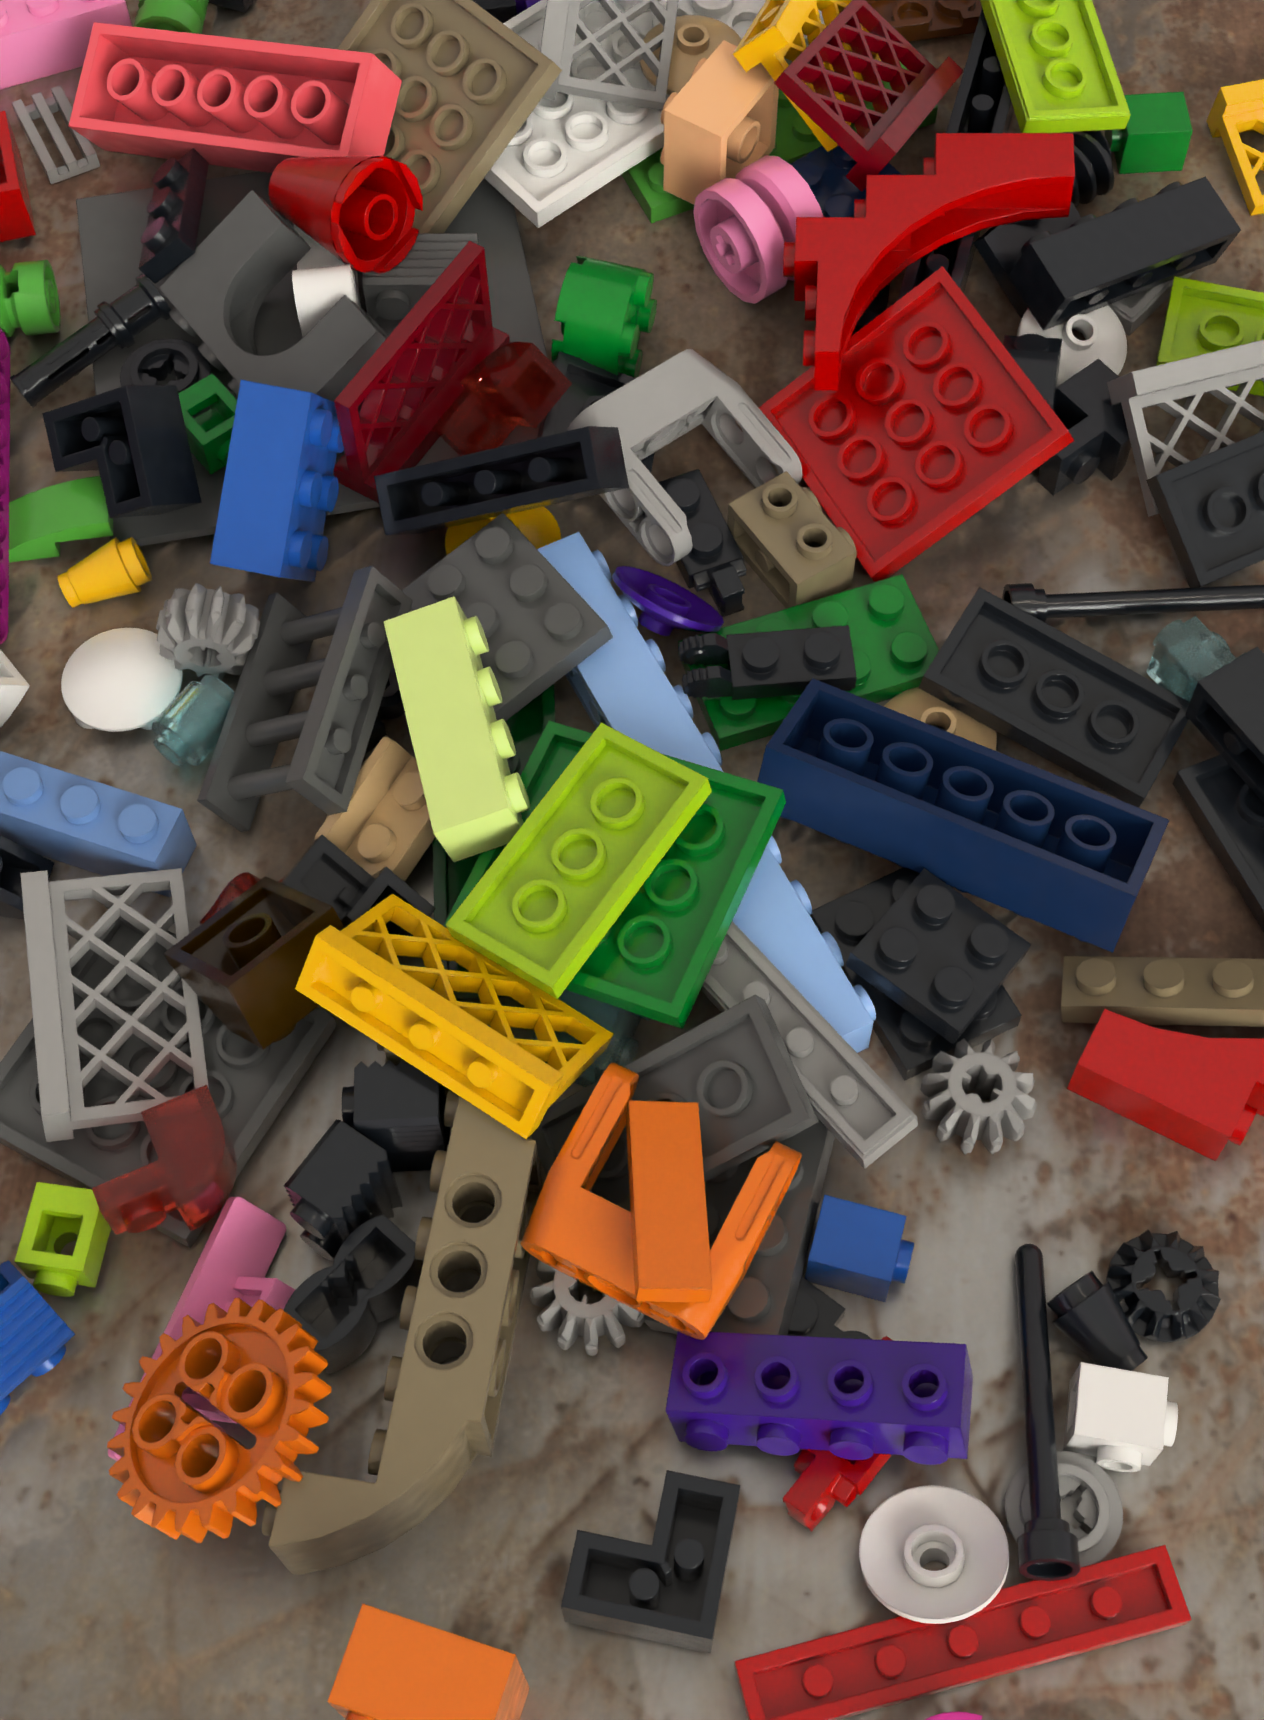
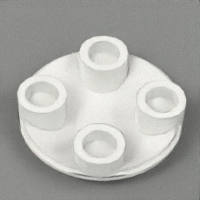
M139 628L112 629L90 638L74 651L63 670L61 691L65 704L78 725L86 729L95 728L108 732H123L140 727L146 730L156 729L168 720L170 715L169 708L176 700L181 689L183 671L175 668L174 660L166 659L160 655V643L157 641L158 634Z

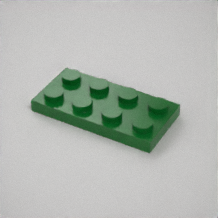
M903 574L726 626L718 632L703 633H716L726 638V635L849 625L857 678L855 689L846 692L874 703L892 699L903 691L919 687L924 674L939 652L938 646ZM682 661V665L686 673L687 671L693 670V668L698 669L699 667L706 668L707 666H718H704L703 664H700L698 666H690V664H684V662ZM719 664V666L729 670L728 664ZM801 695L732 700V696L696 698L719 751L774 735Z

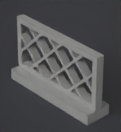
M547 0L540 52L551 59L562 71L542 98L555 100L556 92L657 110L663 109L666 100L679 0H667L666 10L661 5V0H641L624 13L619 10L612 0H598L612 18V21L593 34L585 26L578 14L579 10L594 0ZM650 9L663 25V32L645 44L629 22ZM620 29L636 51L615 65L599 43ZM577 33L583 41L574 46ZM660 47L658 60L652 52ZM588 50L593 53L606 70L594 80L570 76L572 61ZM643 59L656 76L655 91L632 87L622 73ZM613 80L616 84H611L609 82Z
M1264 340L1132 371L1107 382L1112 405L1120 403L1122 405L1148 517L1160 513L1146 480L1158 475L1166 460L1176 467L1190 462V460L1173 450L1186 425L1209 440L1200 457L1218 450V448H1224L1235 443L1225 435L1237 413H1240L1261 427L1258 433L1264 431V414L1245 401L1255 381L1262 380L1264 382ZM1239 385L1235 394L1227 389L1228 387ZM1209 392L1228 405L1216 429L1192 414L1204 393ZM1187 398L1183 407L1174 402L1176 400ZM1157 405L1176 418L1164 442H1161L1147 432L1142 409Z
M182 868L49 881L47 870L20 873L40 1107L46 1142L74 1139V1129L211 1112L197 994L174 969L161 982L136 965L156 942L166 949H170L189 934ZM170 890L172 906L155 924L130 907L142 893ZM94 898L107 907L108 910L87 931L66 916L65 901ZM119 917L145 933L125 957L100 940V937ZM173 923L175 925L176 938L166 932ZM68 934L78 940L70 950ZM89 949L115 966L94 990L73 976L71 968ZM126 974L152 992L132 1016L105 998ZM180 981L182 983L183 997L173 991ZM74 993L84 999L76 1010ZM163 1000L186 1016V1023L169 1042L142 1024ZM95 1008L122 1026L101 1050L84 1040L77 1033V1027ZM132 1034L160 1052L138 1077L111 1059ZM187 1040L189 1041L190 1057L179 1050ZM79 1052L91 1060L82 1071ZM171 1060L193 1075L195 1094L165 1097L148 1084ZM101 1068L128 1086V1089L114 1104L85 1107L83 1088ZM139 1095L146 1099L134 1101Z

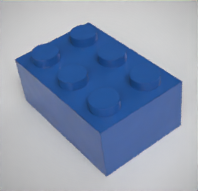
M240 380L210 564L280 578L315 582L316 571H322L327 560L329 543L327 536H323L326 514L333 511L338 498L339 482L338 478L333 476L337 453L344 451L335 403L312 392Z

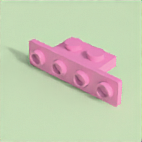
M229 1197L164 1333L178 1340L182 1337L183 1317L189 1315L200 1324H204L209 1304L215 1303L228 1312L234 1298L242 1299L251 1307L260 1299L275 1310L279 1308L284 1310L295 1289L277 1278H265L285 1235L286 1225L242 1197ZM160 1341L152 1356V1359L155 1360L163 1354ZM190 1387L183 1391L182 1399L210 1420L237 1424L236 1421L221 1412L210 1401ZM120 1424L115 1436L125 1432V1426ZM108 1448V1456L116 1461L122 1458Z

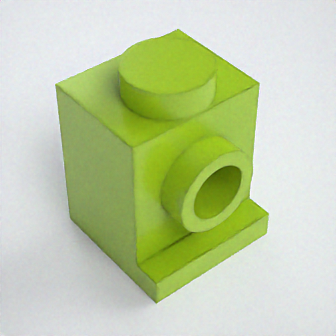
M37 1182L14 1262L28 1278L34 1279L32 1286L36 1290L49 1295L72 1297L77 1285L96 1288L111 1227L116 1226L119 1212L104 1191ZM76 1241L73 1256L61 1254L66 1244Z

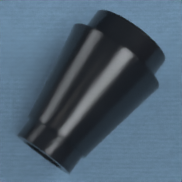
M1092 1270L1046 1303L1057 1317L1052 1323L1096 1365L1132 1371L1148 1358L1140 1347V1342L1109 1281L1102 1284Z

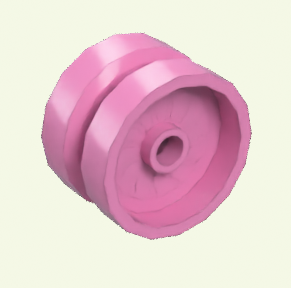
M769 155L744 167L736 174L735 179L724 178L703 190L696 197L693 210L699 241L715 274L730 292L742 301L753 304L760 302L786 286L787 280L794 281V277H783L784 241H795L796 217H824L812 190L798 171L782 158Z

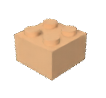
M725 40L721 42L708 59L702 58L698 62L691 79L679 93L674 92L668 97L661 112V123L664 125V146L660 156V162L664 165L663 190L693 205L695 204L696 197L703 190L724 178L735 179L736 174L744 167L769 155L775 148L779 88L774 84V79L762 63L746 72L733 55L737 46Z

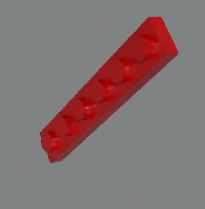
M1166 1545L1081 1567L1080 1572L1076 1576L1057 1581L1033 1580L1003 1588L986 1607L963 1620L944 1624H930L899 1616L734 1661V1668L748 1720H840L1183 1626L1192 1619Z

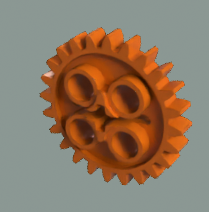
M234 1298L228 1312L215 1303H211L208 1305L204 1324H200L189 1315L183 1317L182 1337L175 1340L165 1333L159 1337L163 1354L157 1360L144 1356L140 1358L139 1363L146 1373L142 1382L125 1383L122 1388L128 1395L133 1397L131 1406L113 1412L112 1419L125 1426V1432L107 1442V1448L122 1457L109 1469V1475L123 1483L116 1495L120 1500L133 1507L131 1514L172 1539L177 1540L182 1534L196 1543H202L208 1530L223 1539L228 1538L232 1529L233 1517L252 1527L256 1524L257 1502L264 1499L271 1505L278 1507L281 1504V1497L277 1484L282 1478L294 1482H300L303 1478L299 1468L294 1464L298 1454H315L319 1449L313 1441L307 1438L309 1428L321 1426L327 1423L329 1416L314 1406L315 1402L332 1392V1387L318 1377L328 1366V1362L314 1351L318 1340L303 1329L300 1322L281 1308L275 1310L260 1299L251 1307L242 1299ZM190 1387L210 1401L221 1412L255 1435V1446L251 1449L247 1448L227 1434L219 1425L194 1409L182 1399L183 1391Z

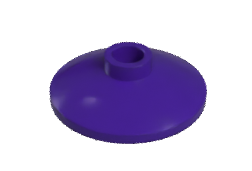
M618 566L612 575L614 582L621 592L636 607L642 610L638 618L639 623L657 634L670 636L674 627L694 632H718L724 623L718 611L706 601L661 576L630 566Z

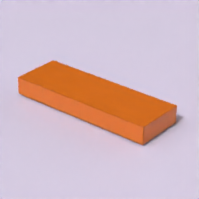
M629 1100L626 1110V1133L635 1301L709 1303L713 1284L699 1104L695 1102Z

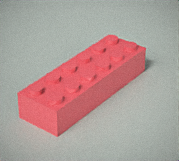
M94 22L68 126L105 151L164 159L175 158L179 160L194 148L209 165L273 173L276 166L287 158L384 156L402 80L373 53Z

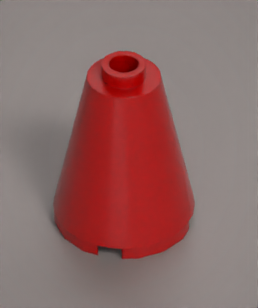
M390 157L287 158L276 166L269 181V198L273 207L344 264H350L351 269L364 273L376 272L378 274L389 272L405 259L416 242L419 229L412 227L415 209L423 211V197L418 179L406 164Z

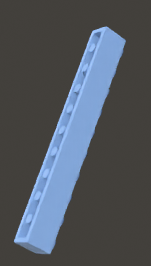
M580 532L538 548L537 550L608 625L613 636L612 639L565 674L595 728L597 729L602 722L661 754L723 772L720 767L722 766L721 753L714 738L709 732L701 734L692 720L694 717L693 708L687 694H684L681 685L678 684L672 687L664 674L666 666L659 647L653 639L646 641L643 639L637 629L638 618L631 601L624 594L618 596L610 584L612 582L610 569L602 553L599 550L591 552ZM771 835L732 921L855 1052L859 1053L869 1048L873 1022L876 1020L873 1003L866 990L860 984L851 985L841 968L844 966V960L836 940L828 931L820 933L810 916L812 914L810 899L798 880L795 879L789 882L779 865L782 862L781 854L775 839Z

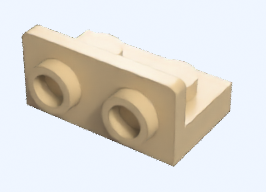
M387 736L383 737L371 755L364 761L359 771L347 812L327 815L325 822L315 835V840L321 835L325 836L371 876L387 867L405 882L435 838L416 758L411 756L396 741Z

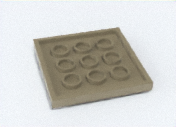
M371 0L338 47L339 50L373 53L402 80L384 156L406 164L418 179L423 197V211L415 209L412 227L419 229V233H444L562 71L551 59L473 0Z

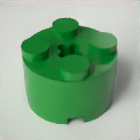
M580 255L576 256L577 263L571 262L566 272L557 303L554 321L561 322V333L564 336L563 341L552 339V364L558 352L561 351L618 375L620 372L637 378L640 373L643 356L642 350L637 349L641 332H651L656 315L657 300L650 298L654 274L646 272L645 269Z

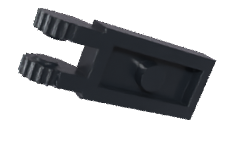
M849 625L726 635V638L716 633L703 634L702 636L696 634L686 639L683 638V641L679 642L678 646L679 658L684 664H690V666H698L700 664L704 666L718 665L707 666L706 668L699 667L698 669L693 668V670L683 674V678H681L684 694H688V697L692 696L702 699V697L732 696V700L801 695L812 678L844 691H852L856 686L857 676ZM719 664H728L729 670L719 666Z

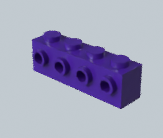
M677 1332L665 1411L679 1442H686L689 1446L703 1451H721L726 1449L728 1445L757 1446L760 1450L773 1455L789 1456L797 1454L800 1449L830 1451L835 1456L848 1460L869 1459L874 1453L904 1455L905 1458L915 1463L937 1465L946 1462L948 1458L968 1459L973 1374L966 1344L709 1332L704 1340H700Z

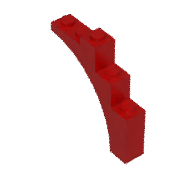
M936 133L934 157H923L922 175H867L866 199H854V217H796L795 241H784L783 277H794V301H805V321H816V330H804L803 366H815L814 391H838L843 355L858 320L876 295L907 266L943 244L982 229L1022 220L1069 217L1075 178L1073 133Z
M1104 1009L1076 1065L1067 1089L1216 1161L1228 1141L1239 1146L1241 1145L1256 1113L1264 1117V1038L1202 1037L1155 1028Z

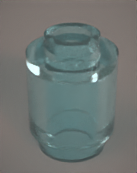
M205 675L199 682L191 681L152 723V730L157 736L153 741L156 749L175 765L182 766L187 762L191 765L199 766L217 745L235 692L220 679L212 675Z

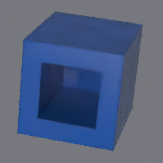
M824 1195L808 1258L805 1279L810 1283L886 1302L891 1281L905 1284L914 1242L901 1239L907 1216Z

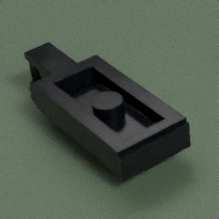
M696 469L660 481V485L686 515L687 526L692 537L693 546L691 552L676 562L688 588L694 587L697 592L708 588L722 617L744 610L742 594H745V589L740 580V577L745 576L747 571L744 557L700 470Z

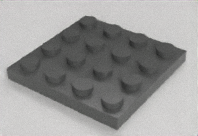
M119 917L100 937V940L125 957L145 933ZM168 930L166 931L167 933L176 938V934ZM158 942L136 963L137 966L161 982L174 969L163 954L168 949ZM89 949L71 968L73 976L94 990L115 966ZM126 974L105 998L132 1016L152 992ZM180 981L173 991L183 997L182 983ZM74 993L76 1010L84 999ZM197 995L211 1112L74 1129V1139L46 1142L41 1117L32 1018L0 1062V1143L81 1188L104 1191L115 1207L189 1248L192 1247L337 1026L332 1014L316 1007L296 1024L291 1034L280 1041L271 1043L263 1050L231 1032ZM163 1000L142 1024L169 1042L186 1023V1016ZM95 1008L77 1027V1033L84 1040L101 1050L122 1026ZM132 1034L111 1059L138 1077L160 1052ZM187 1040L179 1050L190 1057L189 1041ZM79 1052L82 1071L91 1060ZM171 1060L148 1084L165 1097L195 1094L193 1075ZM101 1068L83 1088L85 1107L114 1104L128 1089V1086ZM139 1095L134 1101L146 1099Z

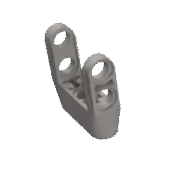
M686 349L596 401L584 409L567 428V431L587 426L618 427L629 488L599 495L646 552L663 566H671L688 555L693 546L692 537L687 526L686 515L641 460L702 424L755 488L778 476L771 463L775 465L779 475L787 471L797 484L801 482L803 476L801 462L793 448L742 387L693 349Z

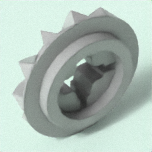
M1057 1451L1060 1501L1066 1495L1071 1497L1076 1489L1082 1492V1495L1076 1501L1078 1506L1073 1513L1075 1519L1081 1524L1077 1529L1069 1525L1070 1533L1078 1538L1081 1568L1101 1561L1115 1546L1123 1524L1122 1502L1114 1482L1098 1464L1074 1452ZM1027 1461L1013 1475L1003 1500L1007 1532L1014 1537L1016 1542L1018 1537L1024 1533V1524L1031 1520Z

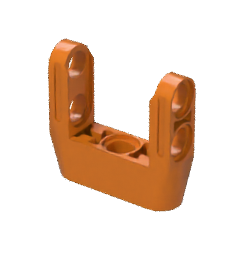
M612 1062L599 1079L550 1168L520 1244L529 1254L554 1269L682 1334L704 1340L741 1284L795 1176L802 1153L776 1141L768 1152L757 1157L710 1249L713 1291L709 1303L635 1301L631 1212L590 1192L626 1126L628 1101L632 1100L639 1080L637 1073Z

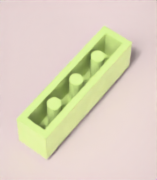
M455 596L383 621L433 834L453 862L508 844L523 825L521 812L530 810V803L519 773H510L507 758L515 756L516 749L505 720L496 719L493 706L502 703V696L491 667L483 668L480 654L489 652V647L478 617L473 616L467 619Z

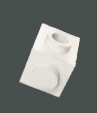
M1081 1362L1069 1382L1063 1451L1097 1457L1096 1464L1113 1471L1137 1472L1141 1470V1465L1150 1466L1163 1451V1446L1172 1447L1176 1436L1178 1405L1175 1402L1167 1401L1169 1377Z

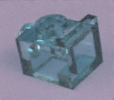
M1194 616L1184 623L1181 620H1175L1159 632L1153 641L1155 648L1146 673L1158 685L1190 702L1198 681L1237 658L1231 653L1228 644L1219 634L1211 632Z

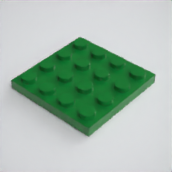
M548 721L520 775L530 803V810L521 812L523 823L593 733ZM665 755L707 777L712 792L565 990L683 1029L785 807L786 799L783 789ZM506 845L480 853L444 927H446V923Z

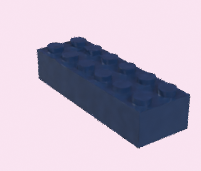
M813 678L766 745L757 780L759 783L783 789L786 804L780 815L782 818L805 825L834 837L840 842L851 844L918 873L925 868L944 883L961 892L972 894L1013 911L1019 916L1030 918L1071 935L1082 942L1093 944L1112 953L1169 823V820Z

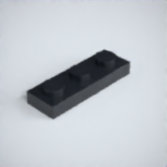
M194 148L178 161L175 158L168 159L159 167L152 179L154 190L152 200L147 206V213H149L147 227L141 237L143 248L139 270L155 284L195 253L209 163Z

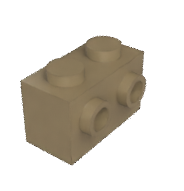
M787 471L728 503L727 525L744 559L786 609L840 593L852 586L857 550L851 536L845 529L841 527L836 528L822 512L819 501L814 493L806 487L801 488Z

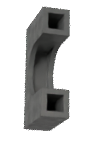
M251 190L195 249V253L186 259L159 289L174 306L169 312L172 319L189 335L195 337L198 334L203 340V343L198 347L201 354L219 371L224 372L227 369L233 376L227 384L237 396L240 380L312 392L334 402L336 397L389 335L372 316L344 295L294 346L274 355L260 356L257 354L254 343V325L261 304L269 292L302 259L311 247L284 216L254 190Z

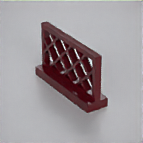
M852 0L782 72L774 84L857 162L846 177L862 192L866 188L867 175H878L964 70L949 56L936 69L866 0ZM860 24H861L867 31L862 30ZM842 42L849 44L852 52L845 50ZM871 52L878 54L881 61L873 59ZM823 61L832 64L834 72L825 69ZM900 62H901L908 70L903 69V68L901 67V65H900ZM853 71L861 73L863 81L855 79ZM882 81L889 82L892 90L884 88ZM804 82L813 84L815 92H813ZM834 91L842 93L846 102L838 100ZM864 100L871 102L875 111L867 109ZM845 121L854 123L857 133Z
M472 241L465 245L334 400L345 451L344 455L335 464L334 475L338 478L340 484L379 503L374 476L416 467L511 350L509 334L494 328L492 325L484 247ZM363 402L362 407H361V410H360V413H359V412H358V406Z

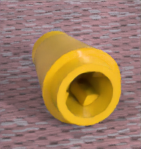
M116 537L69 568L68 571L57 576L63 595L72 608L81 604L85 605L141 592V585L152 581L147 561L133 537L121 542Z

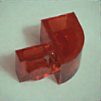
M511 342L492 352L460 382L465 389L432 429L460 456L497 448L517 425L536 428L572 383L533 343Z
M207 1085L142 1111L141 1114L159 1160L92 1188L101 1214L116 1235L125 1231L139 1233L152 1229L166 1219L167 1213L177 1209L190 1231H193L213 1218L226 1203L236 1178V1155L220 1111Z

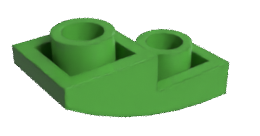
M100 476L86 477L45 487L9 503V562L60 557V542L114 536L113 518H109Z

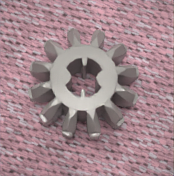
M195 583L192 590L177 588L174 590L171 599L165 600L163 610L159 611L156 630H158L157 641L160 643V655L166 659L174 660L175 668L178 670L190 669L195 671L197 677L202 674H212L217 679H223L226 672L233 675H241L249 650L252 649L255 639L258 638L260 621L258 620L259 609L251 604H245L243 594L230 595L223 592L221 585L215 590L206 589L199 583Z
M965 1038L956 1044L954 1056L940 1051L933 1059L932 1068L934 1073L924 1075L920 1088L921 1092L929 1097L924 1102L922 1108L924 1120L941 1121L936 1133L939 1142L948 1140L955 1134L963 1137L960 1146L964 1155L972 1152L976 1140H981L985 1148L992 1155L1000 1151L1003 1137L1015 1142L1018 1141L1026 1129L1023 1120L1032 1118L1037 1106L1035 1099L1027 1095L1032 1091L1035 1083L1033 1073L1015 1072L1020 1061L1017 1051L1008 1053L1003 1058L995 1056L996 1046L992 1038L984 1042L981 1052H975ZM975 1090V1093L967 1094V1091ZM990 1098L987 1103H982L981 1099Z
M540 1260L538 1261L536 1273L544 1283L530 1288L531 1303L544 1308L537 1316V1324L541 1331H552L559 1328L557 1343L560 1348L568 1350L573 1346L578 1336L584 1337L586 1354L594 1356L598 1353L599 1349L598 1337L606 1335L612 1345L620 1348L625 1344V1334L621 1324L638 1328L642 1326L644 1322L643 1313L603 1293L602 1299L593 1304H588L586 1295L579 1302L578 1288L586 1284L554 1269Z

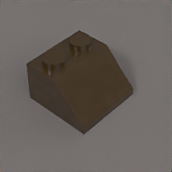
M265 876L163 954L174 970L231 1032L264 1050L271 1043L280 1041L291 1034L296 1024L319 1006V1004L295 990L315 936L330 925L339 931L343 930L344 926L333 906Z

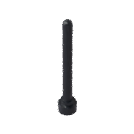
M1032 583L1006 584L1002 599L1035 618L1046 622L1047 618L1264 608V584L1046 594L1044 589H1034Z
M1024 1244L1015 1253L1031 1520L1024 1524V1533L1017 1539L1019 1572L1027 1578L1057 1581L1074 1577L1080 1572L1078 1538L1070 1533L1069 1523L1061 1519L1043 1254L1036 1245Z

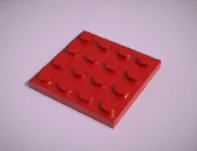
M943 266L851 336L843 355L838 391H814L815 366H812L759 407L799 457L802 465L803 480L814 493L836 528L841 527L845 529L851 536L857 550L856 557L874 582L889 578L1074 441L1068 429Z

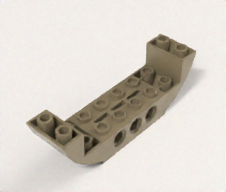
M377 1043L378 1051L385 1052V1064L390 1060L397 1066L403 1060ZM445 1086L444 1126L452 1127L447 1151L437 1150L432 1163L430 1192L438 1193L433 1218L422 1217L418 1227L415 1259L423 1261L418 1287L408 1285L403 1296L400 1312V1329L408 1330L403 1357L392 1356L386 1374L384 1399L385 1401L393 1402L387 1430L376 1429L371 1443L368 1474L377 1476L376 1483L300 1471L303 1476L300 1482L284 1478L282 1489L279 1490L281 1504L275 1507L266 1502L262 1521V1534L270 1536L268 1546L291 1574L301 1575L342 1566L386 1547L420 1524L453 1492L478 1455L492 1456L530 1254L521 1246L520 1242L542 1190L543 1183L536 1140L524 1139ZM461 1356L450 1364H441L450 1357Z

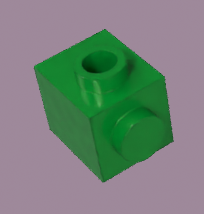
M1184 92L1124 95L1131 114L1126 128L1105 130V138L1109 143L1111 152H1114L1118 173L1182 171L1193 132Z

